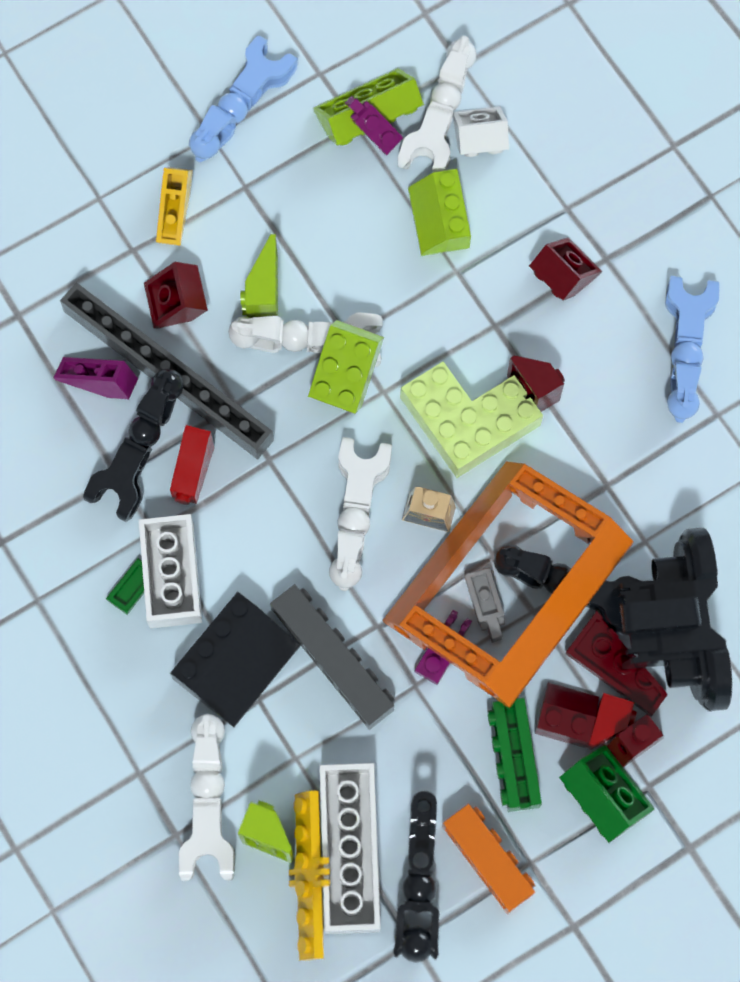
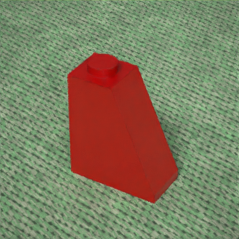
M188 425L185 426L170 487L172 498H175L174 500L178 503L189 505L190 502L195 504L198 502L214 451L211 431Z

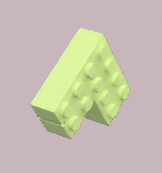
M441 362L402 386L400 391L401 400L456 478L541 426L543 414L531 398L526 399L527 392L515 375L471 401L446 364Z

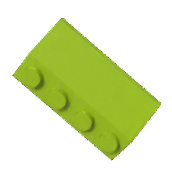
M397 68L313 107V111L329 139L338 146L349 144L353 141V138L365 135L352 121L351 116L354 112L345 104L351 96L356 98L361 104L365 101L372 104L390 124L403 114L409 115L416 112L417 108L424 105L415 78Z

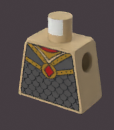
M414 487L408 495L402 520L450 532L456 507L452 496L422 487Z

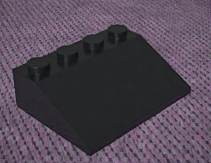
M237 592L170 674L175 682L234 728L300 648V644L260 608Z

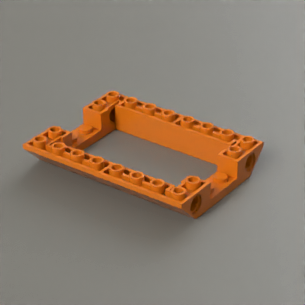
M506 461L382 621L423 650L428 647L462 670L467 680L510 708L634 542L605 513L528 465ZM513 493L530 508L534 509L536 505H539L572 526L575 536L587 544L590 542V545L500 662L425 612L424 609L507 504Z

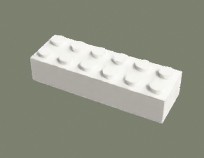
M374 763L320 765L322 857H329V864L323 865V868L330 869V875L324 876V879L330 880V886L323 887L325 934L380 932Z

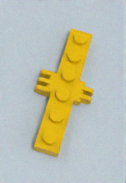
M309 790L295 794L296 828L294 837L296 839V857L294 869L289 870V876H295V880L289 881V887H295L298 896L296 918L299 933L297 942L299 961L324 959L322 888L330 886V880L324 879V876L330 875V869L323 868V865L329 864V857H321L319 791Z

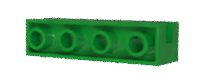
M525 698L516 699L510 708L500 701L493 702L491 710H488L487 714L489 726H494L496 735L492 737L493 752H498L500 763H496V772L498 779H503L504 789L500 790L502 806L507 805L508 812L540 808L542 802Z

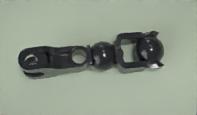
M162 369L152 378L150 389L136 409L139 417L135 418L129 425V437H125L110 467L93 474L84 491V500L89 503H96L108 489H113L118 494L120 500L116 514L124 522L132 519L142 502L143 493L139 485V478L152 451L150 447L155 445L160 439V426H164L170 420L176 399L183 391V380L175 370Z
M504 545L494 555V565L500 574L506 577H513L534 589H541L544 585L551 594H553L571 570L566 564H552L553 561L550 557L524 551L517 545ZM631 576L620 577L611 582L605 581L586 606L598 611L610 629L612 628L621 634H625L623 633L620 605L623 604L624 599L613 596L612 591L621 583L640 582V580Z
M428 791L416 793L411 803L408 862L411 870H408V875L402 884V892L407 901L397 909L396 938L393 949L396 958L402 954L408 961L415 963L423 962L429 956L436 960L439 955V910L437 907L432 906L433 903H430L436 895L437 887L432 877L433 871H429L434 860L437 801L435 796ZM420 801H426L430 805V810L424 813L420 812L417 804ZM424 853L427 855L429 862L425 868H417L414 865L413 857L415 854ZM406 910H413L415 913H421L422 911L431 912V934L426 929L418 926L410 927L403 932L404 912Z

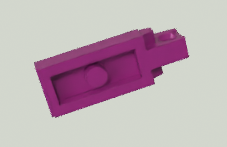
M353 96L345 102L354 112L351 116L354 124L385 155H388L403 139L402 135L372 104L367 101L361 104Z

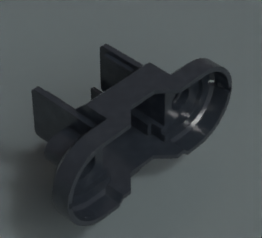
M705 528L686 529L674 546L673 557L652 559L651 570L653 580L621 583L612 591L613 596L625 599V604L620 605L623 633L629 634L631 649L625 651L626 655L638 654V657L630 658L622 663V669L664 666L666 682L669 688L690 686L694 698L707 711L727 710L732 698L730 655L726 639L710 626L707 600L718 587L715 550L710 534Z

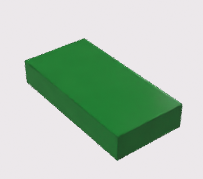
M137 558L106 598L108 602L126 615L129 614L144 594L142 560Z

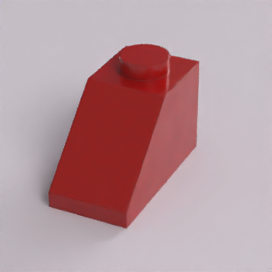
M603 693L597 709L590 742L586 748L593 749L616 737L628 726H631L637 714V711L633 710L635 702Z

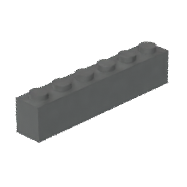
M294 584L270 603L271 610L369 730L394 711L393 702L395 699L386 688L380 689L376 684L378 678L370 668L365 670L359 663L362 659L353 648L348 649L344 645L343 641L345 638L337 628L332 630L326 623L329 620L326 614L320 608L315 609L310 603L312 598L304 588L299 590Z

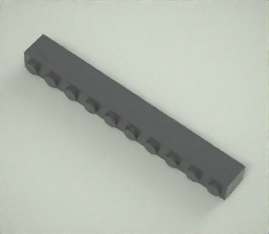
M77 282L62 297L60 303L67 315L151 379L162 369L175 370L180 374L184 386L181 395L177 399L257 460L272 444L274 438L271 429Z

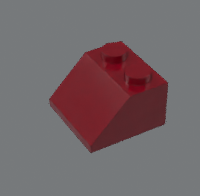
M569 237L546 244L529 265L534 271V275L551 288L554 296L562 300L574 297L602 272Z
M175 261L144 282L153 328L158 329L190 322L208 311L198 265Z
M515 355L510 358L507 377L510 378L515 375L527 392L526 399L531 398L541 412L560 401L565 379L559 369H554L551 363Z
M548 682L534 734L586 748L590 742L596 719L599 696Z

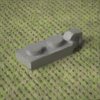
M490 567L464 574L477 621L482 631L488 629L492 643L502 640L501 637L503 635L500 626L505 625V615Z

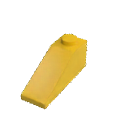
M166 167L163 170L156 235L157 243L181 246L193 170Z

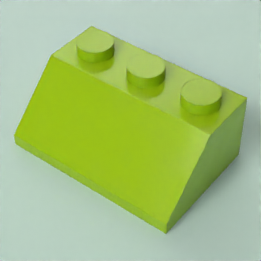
M458 170L433 172L409 186L408 192L421 256L470 248L471 233Z
M258 800L257 804L250 802L238 831L242 844L293 863L294 855L277 812L273 809L274 806Z

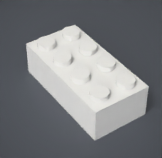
M191 514L139 519L146 618L149 627L160 628L202 623L194 524Z

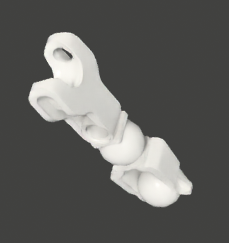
M462 36L448 47L446 51L447 59L441 68L438 85H436L431 93V102L421 128L404 138L398 155V167L408 169L414 158L427 156L434 163L433 172L446 171L448 169L450 148L445 139L454 111L461 103V94L464 90L467 69L474 64L477 56L475 47L470 43L467 36Z
M359 312L351 315L344 323L377 333L383 326V319L377 314ZM244 316L232 322L228 333L232 343L243 349L252 348L277 353L282 349V346L292 352L302 351L307 347L306 352L321 354L330 325L334 322H309L307 326L302 321L292 320L283 325V320L278 316L253 318ZM379 352V355H378V359H377L375 368L378 367V366L381 364V354H380V352Z
M342 438L338 467L341 474L347 479L343 512L337 521L339 529L338 558L331 563L329 568V576L332 582L339 586L340 590L347 591L361 579L362 567L359 562L364 549L365 535L370 528L369 511L373 489L378 482L383 481L389 474L392 452L391 444L381 443L376 456L371 459H362L354 452V439Z
M210 714L198 717L191 727V736L195 742L193 771L195 774L191 779L190 787L195 798H193L192 836L179 850V875L182 881H189L193 878L196 861L204 855H212L218 860L220 875L224 880H232L234 877L235 851L231 844L224 840L222 836V799L220 796L224 792L225 784L224 778L220 774L222 773V759L219 744L224 738L225 728L218 717Z

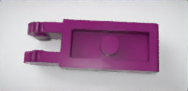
M452 610L445 622L446 626L449 628L458 617V612ZM469 618L464 620L458 634L464 637L472 620ZM428 648L416 667L415 673L438 685L450 662Z

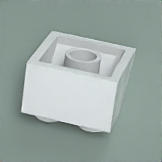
M501 107L454 112L453 121L460 155L474 157L482 152L499 154L503 150H509L508 121Z

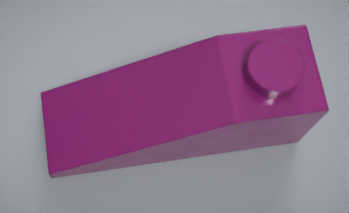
M71 357L62 358L53 377L56 381L107 398L128 400L138 381L137 376L125 361Z

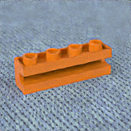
M467 804L443 822L442 828L508 915L521 903L534 895L533 887L535 883L526 872L522 875L516 867L519 863L511 851L505 852L499 844L502 842L500 836L493 828L488 830L483 823L486 819L477 807L472 808L470 804Z

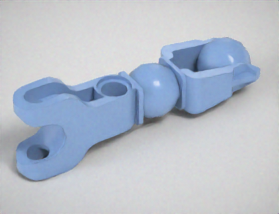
M257 36L250 43L245 53L246 68L230 87V93L221 97L217 106L212 105L200 128L194 131L190 137L189 147L195 155L196 161L201 163L216 155L218 150L234 135L236 123L245 119L247 112L259 101L263 94L270 88H279L288 83L297 70V57L286 54L280 60L271 61L265 58L268 40Z
M671 276L668 283L665 306L676 319L675 346L671 354L674 366L670 381L671 394L668 397L667 404L670 413L675 417L676 422L683 423L685 419L694 416L700 406L696 389L703 362L701 346L703 342L704 321L715 312L716 305L718 304V281L709 280L704 293L696 296L688 294L683 289L681 277Z

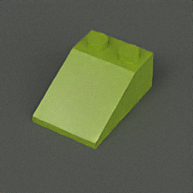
M270 234L245 281V290L240 291L242 315H247L249 318L278 316V252L276 234Z

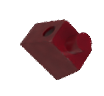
M646 714L619 733L607 747L624 768L660 742L664 735L650 716ZM620 744L625 748L627 753L623 751Z

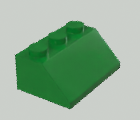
M606 745L579 760L559 777L566 790L573 795L581 806L582 811L588 815L597 827L598 832L608 843L655 810Z

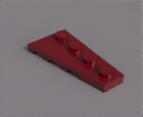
M596 611L565 654L627 700L635 702L634 705L652 717L668 693L646 668L622 669V663L630 658H636L634 654L626 655L625 651L628 648L618 638L619 636L612 628L610 629L604 622L603 617L598 611Z

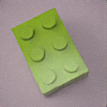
M338 320L332 323L308 397L356 414L362 408L384 337Z

